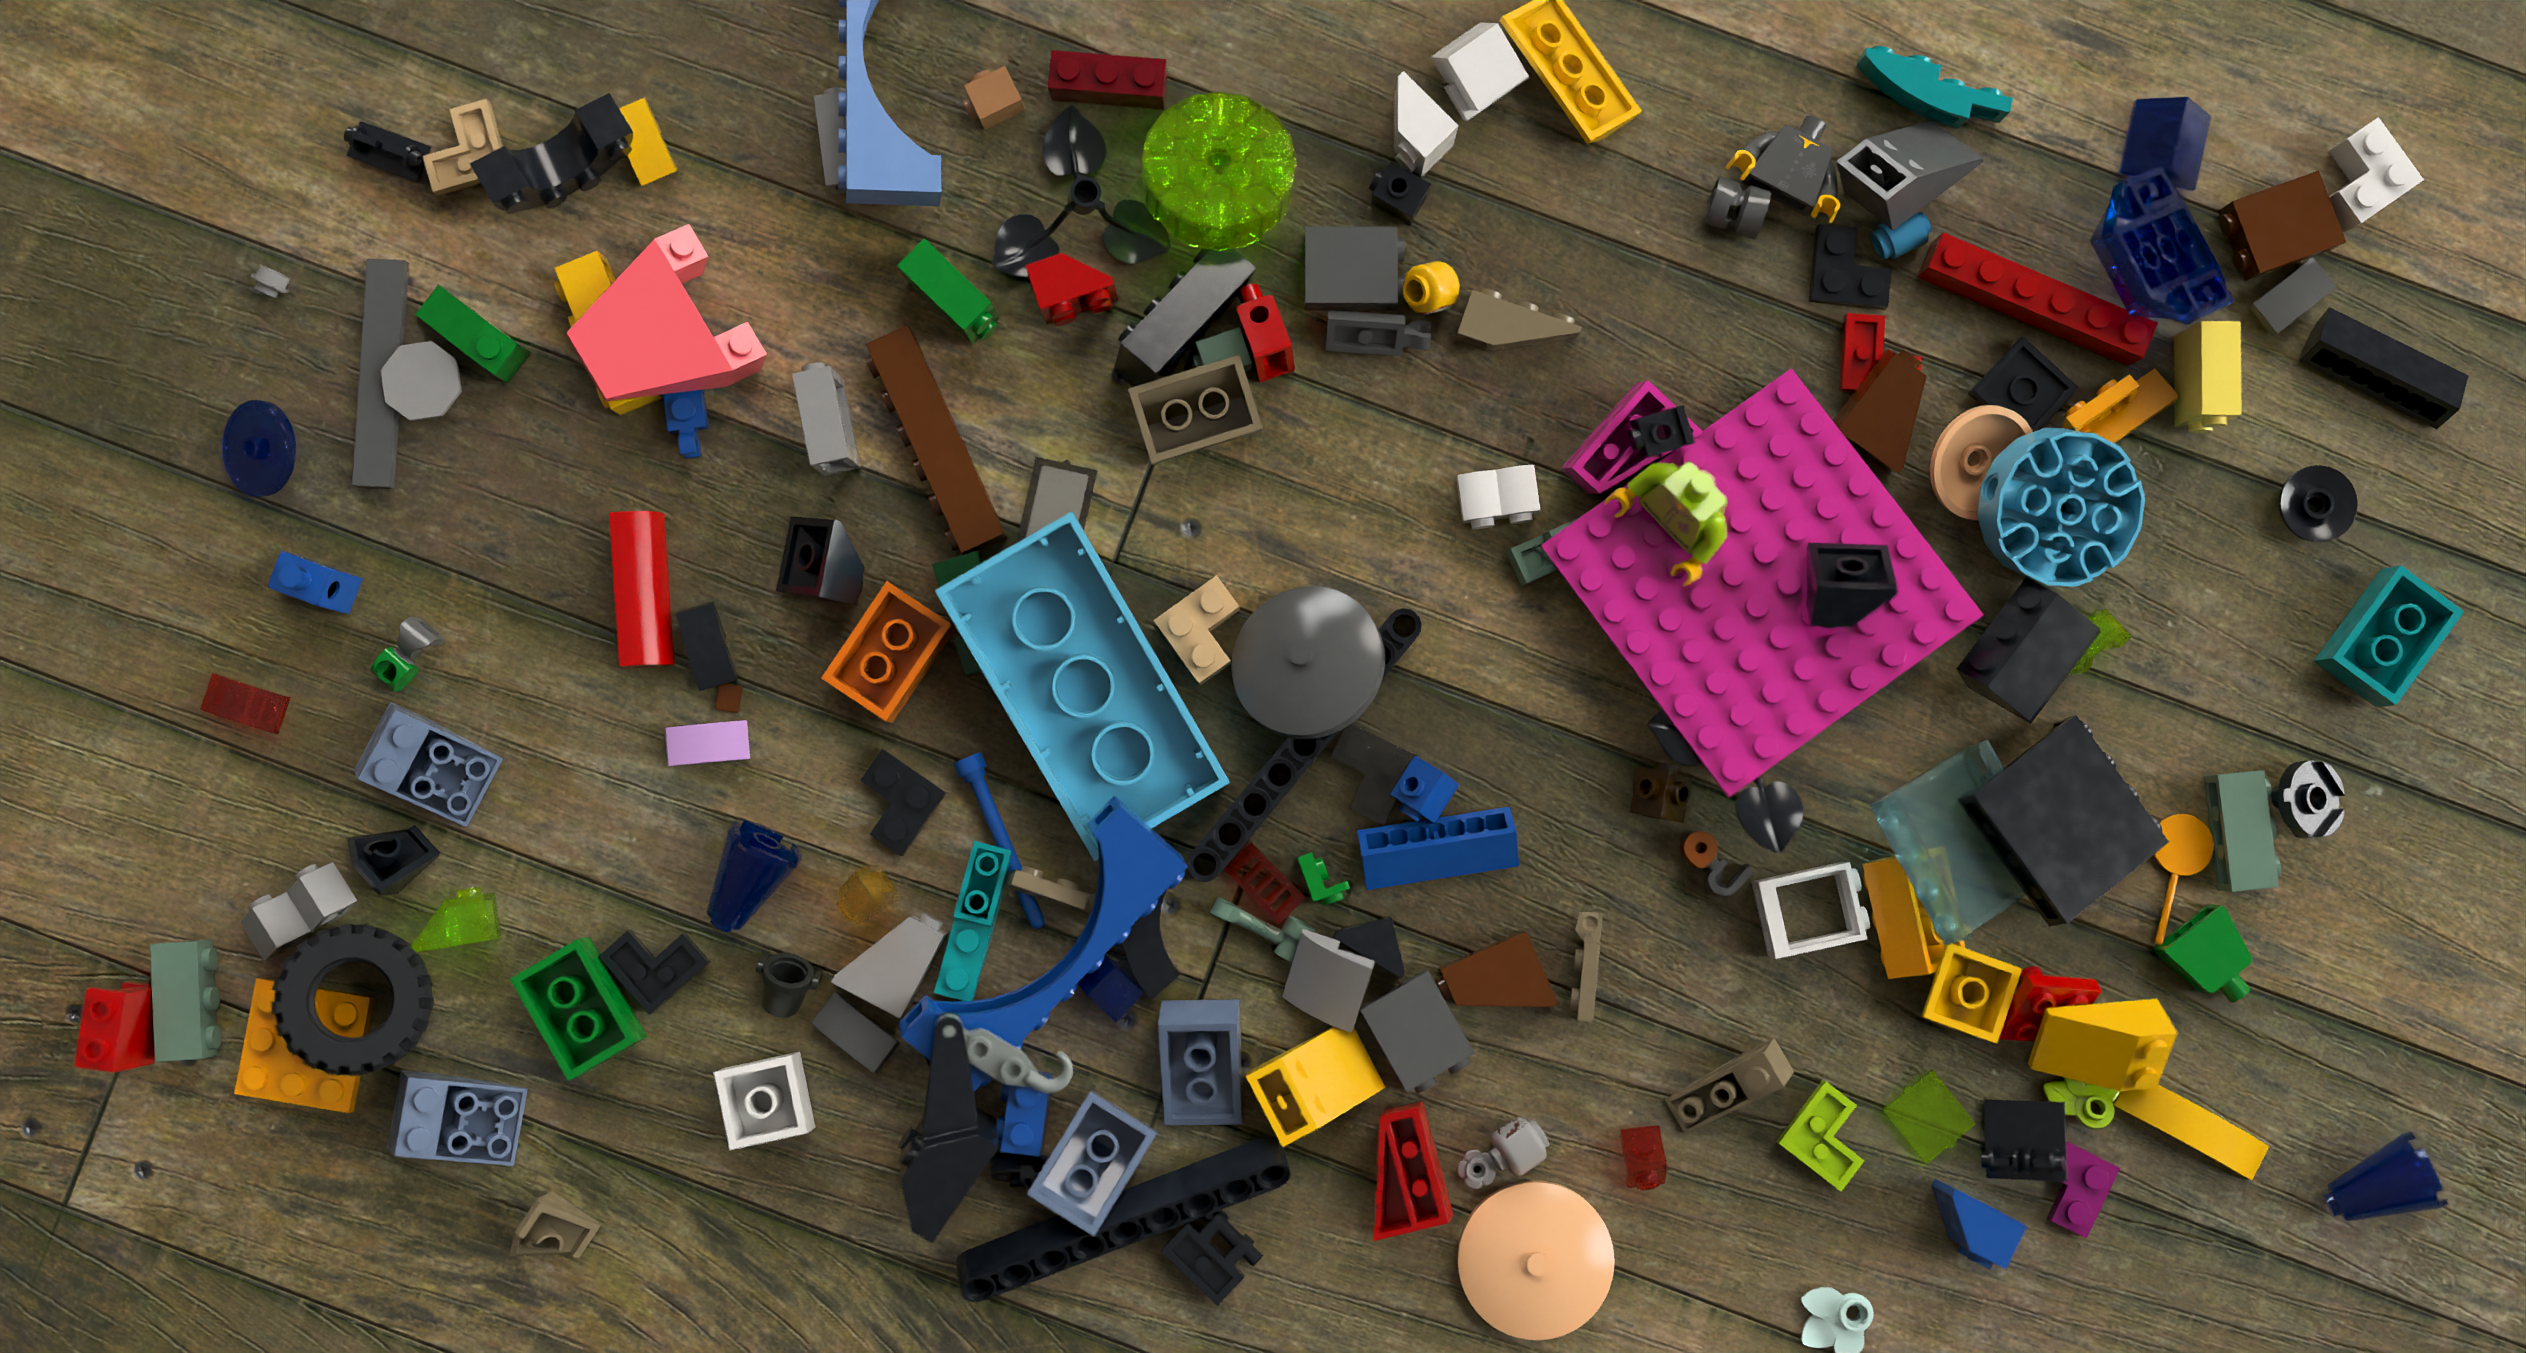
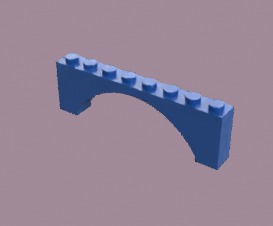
M1114 795L1088 823L1092 834L1096 837L1098 847L1099 874L1097 892L1087 923L1076 943L1053 968L1035 981L1000 996L976 1001L949 1002L933 1001L925 994L899 1022L901 1037L931 1061L935 1021L941 1014L953 1012L962 1019L965 1029H986L1016 1048L1021 1049L1023 1039L1032 1030H1039L1050 1017V1011L1060 1001L1065 1002L1073 995L1077 988V983L1086 973L1091 974L1099 968L1104 960L1103 955L1113 945H1120L1128 937L1131 931L1130 927L1140 916L1146 917L1154 910L1159 896L1167 888L1172 889L1179 884L1185 875L1184 870L1188 867L1183 857ZM969 1063L973 1091L979 1086H986L993 1079L991 1075Z

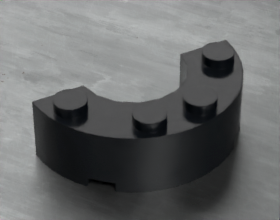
M608 93L576 109L574 117L568 126L547 141L522 150H509L506 146H503L469 164L491 201L498 209L504 210L508 214L544 205L546 208L551 209L564 203L568 195L579 189L581 191H588L596 187L601 182L600 176L631 152L632 148L630 145L633 140V131L611 94Z

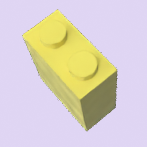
M2200 321L2174 336V390L2178 394L2177 401L2174 402L2175 427H2188L2189 433H2209L2213 431V427L2227 426L2228 420L2242 415L2241 321Z

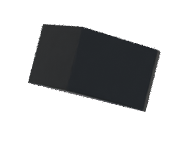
M1388 916L1340 928L1334 933L1333 937L1402 978L1405 969L1392 917Z

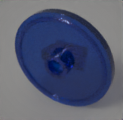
M251 400L241 404L233 411L224 429L222 440L224 465L231 481L240 491L256 497L273 495L285 486L294 469L296 440L292 425L282 409L269 401Z

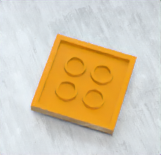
M256 978L234 1094L344 1113L354 1112L361 1075L327 1074L320 1069L309 1067L303 1063L304 1061L300 1057L293 1055L286 1048V1041L282 1036L279 1037L275 1028L277 1021L275 1014H272L271 1002H274L275 990H272L275 980ZM321 987L317 988L315 1008L320 1021L327 1029L344 1037H361L369 1034L375 996Z

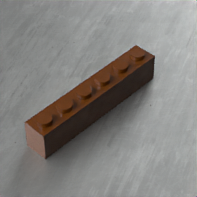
M906 325L866 343L870 353L869 356L864 357L872 376L874 378L880 376L886 387L885 390L880 392L890 413L895 410L897 411L902 424L896 426L905 447L912 445L918 458L912 461L921 482L928 479L934 493L928 495V498L936 515L944 514L950 528L944 530V533L952 550L960 549L961 553L965 555L975 551L978 552L1008 538L913 331Z

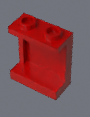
M122 982V988L119 990L88 988L85 993L74 1066L114 1073L155 1064L152 985Z

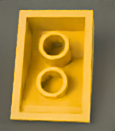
M2158 999L2046 1008L2028 1065L2033 1070L2117 1091L2157 1088L2177 1036V1031Z

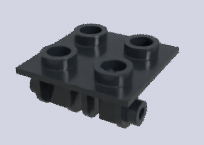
M1984 1099L1986 1152H1982L1981 1164L1982 1168H1986V1178L2067 1182L2065 1102Z

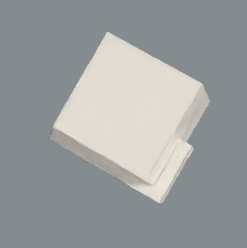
M1479 23L1431 56L1444 81L1450 83L1444 89L1462 119L1466 121L1530 78L1498 23Z

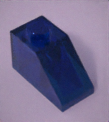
M1105 953L1103 955L1104 960L1099 968L1091 974L1086 973L1077 984L1113 1021L1117 1022L1143 995L1144 990Z

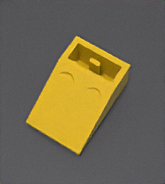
M1333 1026L1246 1072V1078L1282 1147L1320 1128L1386 1088L1355 1028L1350 1033Z

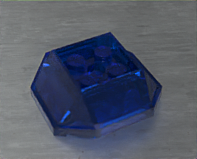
M2162 166L2130 177L2113 187L2109 205L2090 242L2130 316L2173 319L2189 325L2235 302L2231 292L2226 287L2223 273L2184 199L2176 187L2171 184Z

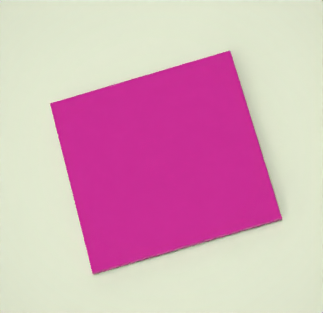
M1792 368L1703 430L1704 433L1694 438L1695 443L1679 447L1658 462L1674 464L1678 468L1688 461L1693 463L1700 471L1708 472L1713 477L1714 486L1726 497L1728 502L1723 514L1727 528L1726 540L1707 564H1701L1702 575L1697 581L1683 587L1684 582L1688 579L1685 569L1678 575L1671 576V570L1676 564L1686 559H1691L1693 555H1689L1638 502L1640 498L1637 497L1634 498L1633 506L1620 517H1614V515L1622 509V504L1618 500L1612 499L1605 505L1604 500L1540 546L1728 798L1984 615ZM1808 543L1888 545L1898 586L1897 596L1852 627L1827 629L1820 626H1811L1806 604Z

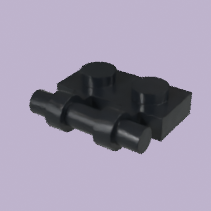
M1222 1210L1201 1217L1207 1223L1200 1231L1190 1222L1184 1224L1161 1249V1252L1217 1306L1245 1276L1235 1266L1239 1259L1243 1257L1253 1267L1263 1257V1254L1253 1246L1255 1241L1246 1233L1242 1235L1227 1221L1229 1216ZM1216 1232L1232 1246L1226 1255L1209 1241Z

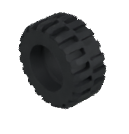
M354 924L340 925V927L332 929L327 928L317 932L316 936L309 940H304L296 946L297 950L291 957H287L281 965V968H283L279 978H275L272 990H275L274 1002H271L272 1014H275L277 1021L275 1028L279 1037L282 1036L286 1041V1048L293 1055L300 1057L304 1064L313 1069H320L327 1074L350 1076L379 1071L401 1060L406 1053L417 1045L422 1033L428 1027L430 1022L429 1016L434 1003L431 975L428 974L422 957L416 953L412 946L389 931L374 926ZM353 962L365 963L378 969L387 978L393 996L390 1013L379 1028L361 1037L337 1035L327 1029L317 1015L315 1008L317 988L325 975L334 968Z

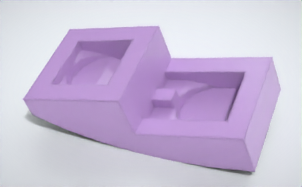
M747 720L664 728L668 767L750 759Z

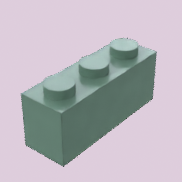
M2265 771L2205 775L2204 783L2210 832L2214 842L2213 856L2218 891L2235 892L2279 887L2278 878L2281 876V863L2274 852L2273 839L2276 837L2277 830L2275 821L2269 812L2268 801L2271 799L2272 789L2268 778H2265Z
M213 939L150 944L155 1062L203 1059L217 1056L218 1048L222 1041V1033L216 1020V1009H218L220 1004V993L215 986L214 971L218 966V953L213 947Z

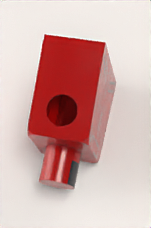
M1249 284L1240 288L1237 294L1241 305L1236 307L1238 322L1259 383L1295 371L1292 344L1273 295L1263 297L1258 284Z

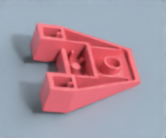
M690 224L655 238L566 332V337L604 401L727 387L761 371L767 353L749 323H743L713 337L682 285L689 280L703 275L708 260V255Z

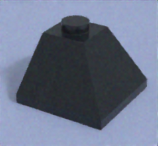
M791 516L776 588L777 592L834 603L858 604L859 595L863 588L862 579L865 567L841 521Z
M1808 543L1806 604L1811 626H1820L1827 629L1852 627L1897 596L1898 586L1888 545Z

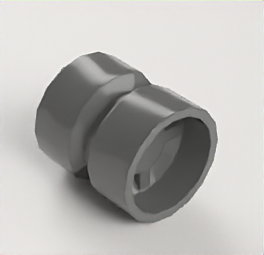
M1719 176L1709 198L1703 224L1721 230L1732 226L1735 234L1755 240L1767 213L1771 191L1751 185L1744 190L1741 189L1739 181ZM1730 205H1738L1736 210L1730 208Z

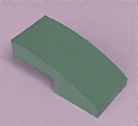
M1576 520L1506 551V555L1521 587L1558 571L1540 546Z

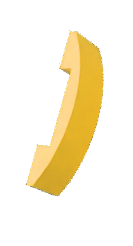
M2160 1085L2157 1088L2146 1090L2120 1091L2118 1097L2113 1101L2114 1107L2159 1129L2251 1181L2270 1147L2228 1121Z

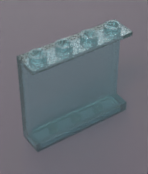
M1988 739L1961 749L1869 805L1879 827L1883 830L1894 850L1896 859L1902 865L1916 896L1922 902L1935 931L1940 936L1944 945L1971 939L1974 937L1973 930L2026 896L1957 801L1968 790L1980 787L2003 769Z

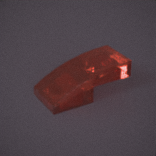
M212 673L200 710L257 729L279 734L291 697Z

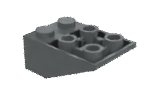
M1933 120L1866 138L1836 162L1843 192L1893 231L1984 161L1980 155Z

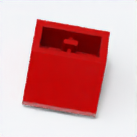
M1064 253L1025 265L1046 324L1054 322L1055 326H1062L1077 319L1076 315L1090 310L1091 314H1097L1109 310L1113 307L1112 302L1119 300L1111 276Z

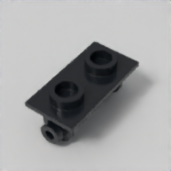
M360 121L354 128L348 127L344 133V141L349 142L350 146L347 157L416 182L419 181L425 166L423 156L428 155L432 148L429 145Z

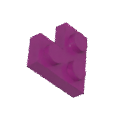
M2066 1141L2067 1182H2062L2061 1190L2047 1219L2087 1239L2120 1168Z

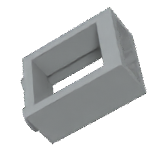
M823 362L802 366V372L792 373L810 465L824 476L861 468L843 378L831 366L825 367Z

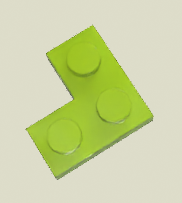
M1822 1080L1776 1142L1840 1192L1864 1162L1861 1157L1834 1137L1857 1105L1828 1082Z

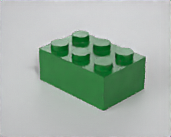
M591 937L576 939L510 978L568 1081L585 1075L648 1037L609 968L598 957L600 953Z

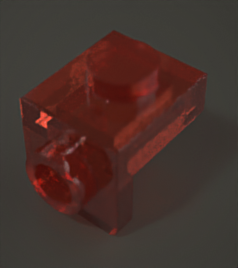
M1659 1125L1620 1129V1141L1626 1167V1187H1637L1638 1190L1645 1191L1655 1189L1660 1184H1664L1668 1168Z

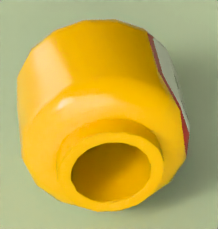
M1435 261L1412 267L1406 273L1403 295L1409 307L1415 312L1430 314L1447 310L1456 303L1459 296V280L1453 268L1447 263Z

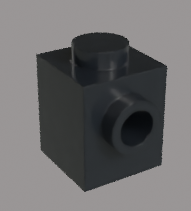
M1391 161L1386 172L1379 169L1370 184L1369 190L1373 191L1371 204L1411 226L1429 195L1431 183Z

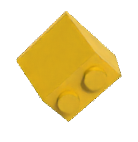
M1946 942L1921 1017L1970 1036L1998 1043L2022 969Z

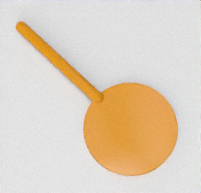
M2176 814L2160 822L2163 830L2162 833L2169 843L2156 852L2154 857L2161 867L2171 873L2155 939L2156 945H2162L2179 875L2187 876L2200 872L2209 864L2213 856L2214 842L2209 828L2204 822L2192 815Z

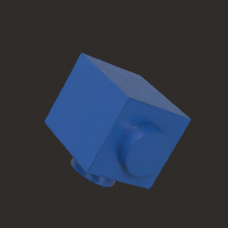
M1414 756L1390 795L1402 803L1398 810L1417 822L1423 816L1435 824L1459 784L1441 770Z

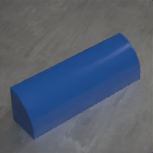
M1510 806L1439 817L1435 824L1427 819L1418 822L1414 821L1357 830L1366 890L1519 866L1517 831Z

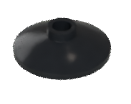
M2323 465L2305 467L2292 474L2281 489L2279 511L2282 520L2293 534L2306 541L2326 542L2336 539L2351 527L2356 518L2358 509L2356 491L2349 479L2334 468ZM2309 499L2316 501L2318 506L2316 512L2309 510Z

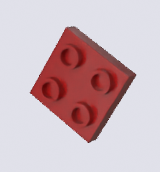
M2027 967L2021 971V976L2018 980L2020 986L2012 998L1999 1039L2035 1042L2046 1008L2094 1004L2102 990L2096 979L2043 975L2039 967Z

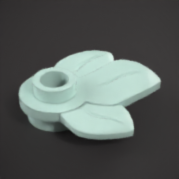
M1819 1287L1808 1291L1801 1297L1802 1304L1812 1313L1803 1326L1801 1341L1804 1345L1814 1348L1833 1346L1835 1353H1860L1864 1347V1330L1870 1326L1874 1315L1871 1303L1864 1296L1858 1293L1842 1295L1831 1287ZM1850 1306H1857L1859 1309L1857 1317L1853 1319L1847 1318V1309Z

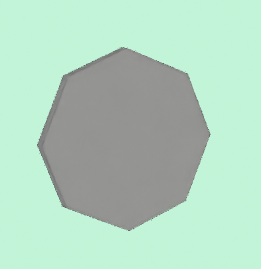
M433 341L399 346L381 369L385 403L410 421L444 416L462 392L458 360Z

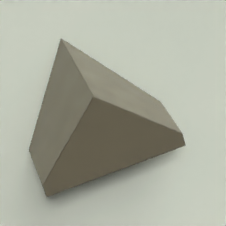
M552 1191L535 1201L514 1232L509 1256L572 1254V1256L579 1258L601 1225L598 1221Z

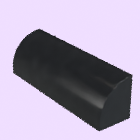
M2331 307L2325 311L2314 326L2299 358L2300 362L2435 429L2442 426L2460 410L2468 380V375Z

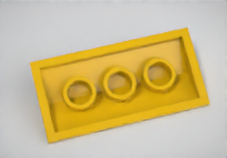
M1533 0L1502 16L1499 20L1587 144L1605 139L1642 112L1563 0Z

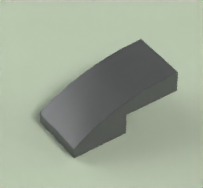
M2311 257L2248 307L2268 332L2274 336L2336 288V285L2316 260Z
M837 992L833 993L811 1022L835 1044L876 1074L901 1043L876 1020L867 1017L847 998Z

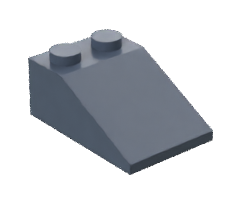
M1239 999L1162 1000L1158 1033L1165 1125L1242 1124V1060Z
M1091 1090L1027 1195L1095 1236L1158 1131Z

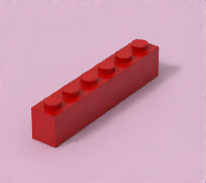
M1944 232L1931 242L1917 275L1920 279L2126 366H2130L2144 358L2158 325V322Z

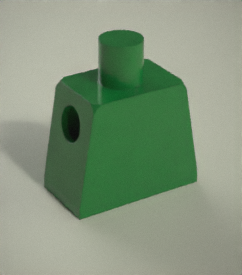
M2208 904L2165 937L2162 945H2155L2151 948L2160 959L2199 993L2212 994L2220 989L2226 998L2233 1003L2243 998L2250 991V988L2240 977L2239 973L2253 962V959L2223 905Z

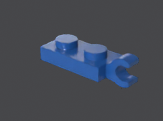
M704 389L663 394L667 431L670 434L679 433L680 455H685L686 459L701 457L698 430L709 429Z

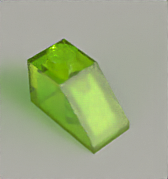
M481 887L457 890L458 898L443 901L413 942V950L415 952L500 939L501 931L495 893L482 894Z

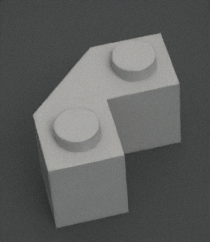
M333 862L321 868H318L316 864L306 867L295 875L297 880L287 892L273 899L270 894L262 896L248 906L250 911L241 920L240 924L264 962L311 937L309 933L327 922L331 924L341 918L357 902V899Z

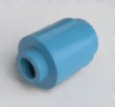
M1920 212L1915 213L1893 231L1884 223L1878 224L1877 230L1870 233V238L1876 253L1882 260L1889 257L1896 259L1928 243V234L1931 233L1932 229L1926 215Z

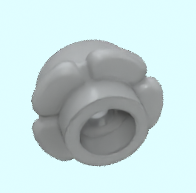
M263 265L259 266L256 275L251 273L250 277L257 281L254 286L255 289L277 298L279 292H288L286 286L290 278Z
M1476 1149L1470 1150L1464 1154L1463 1160L1458 1163V1175L1465 1180V1184L1470 1188L1478 1189L1481 1185H1489L1496 1175L1494 1170L1495 1164L1487 1152L1481 1153ZM1475 1166L1481 1167L1479 1173L1474 1172L1473 1168Z

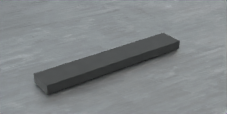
M367 258L352 486L395 489L400 413L385 403L381 369L396 349L404 345L409 262L406 260Z

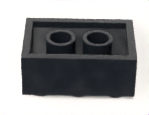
M2026 577L1956 669L1969 689L2031 724L2101 633V630L2059 594Z

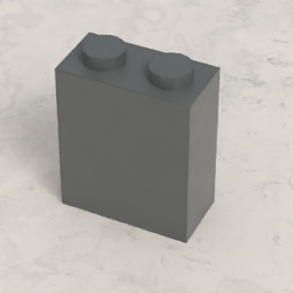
M1305 227V311H1396L1398 299H1405L1403 295L1405 276H1398V262H1404L1405 239L1398 238V227Z
M1428 970L1421 971L1360 1006V1011L1406 1092L1414 1089L1416 1093H1420L1437 1083L1434 1077L1447 1069L1450 1074H1453L1471 1063L1468 1057L1475 1054Z

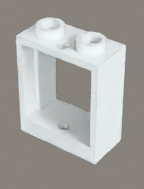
M1838 862L1751 881L1768 957L1778 959L1867 939L1866 930L1870 929V920L1864 906L1860 907L1857 891H1861V881L1857 869H1851L1850 862ZM1835 875L1847 930L1788 943L1776 887Z

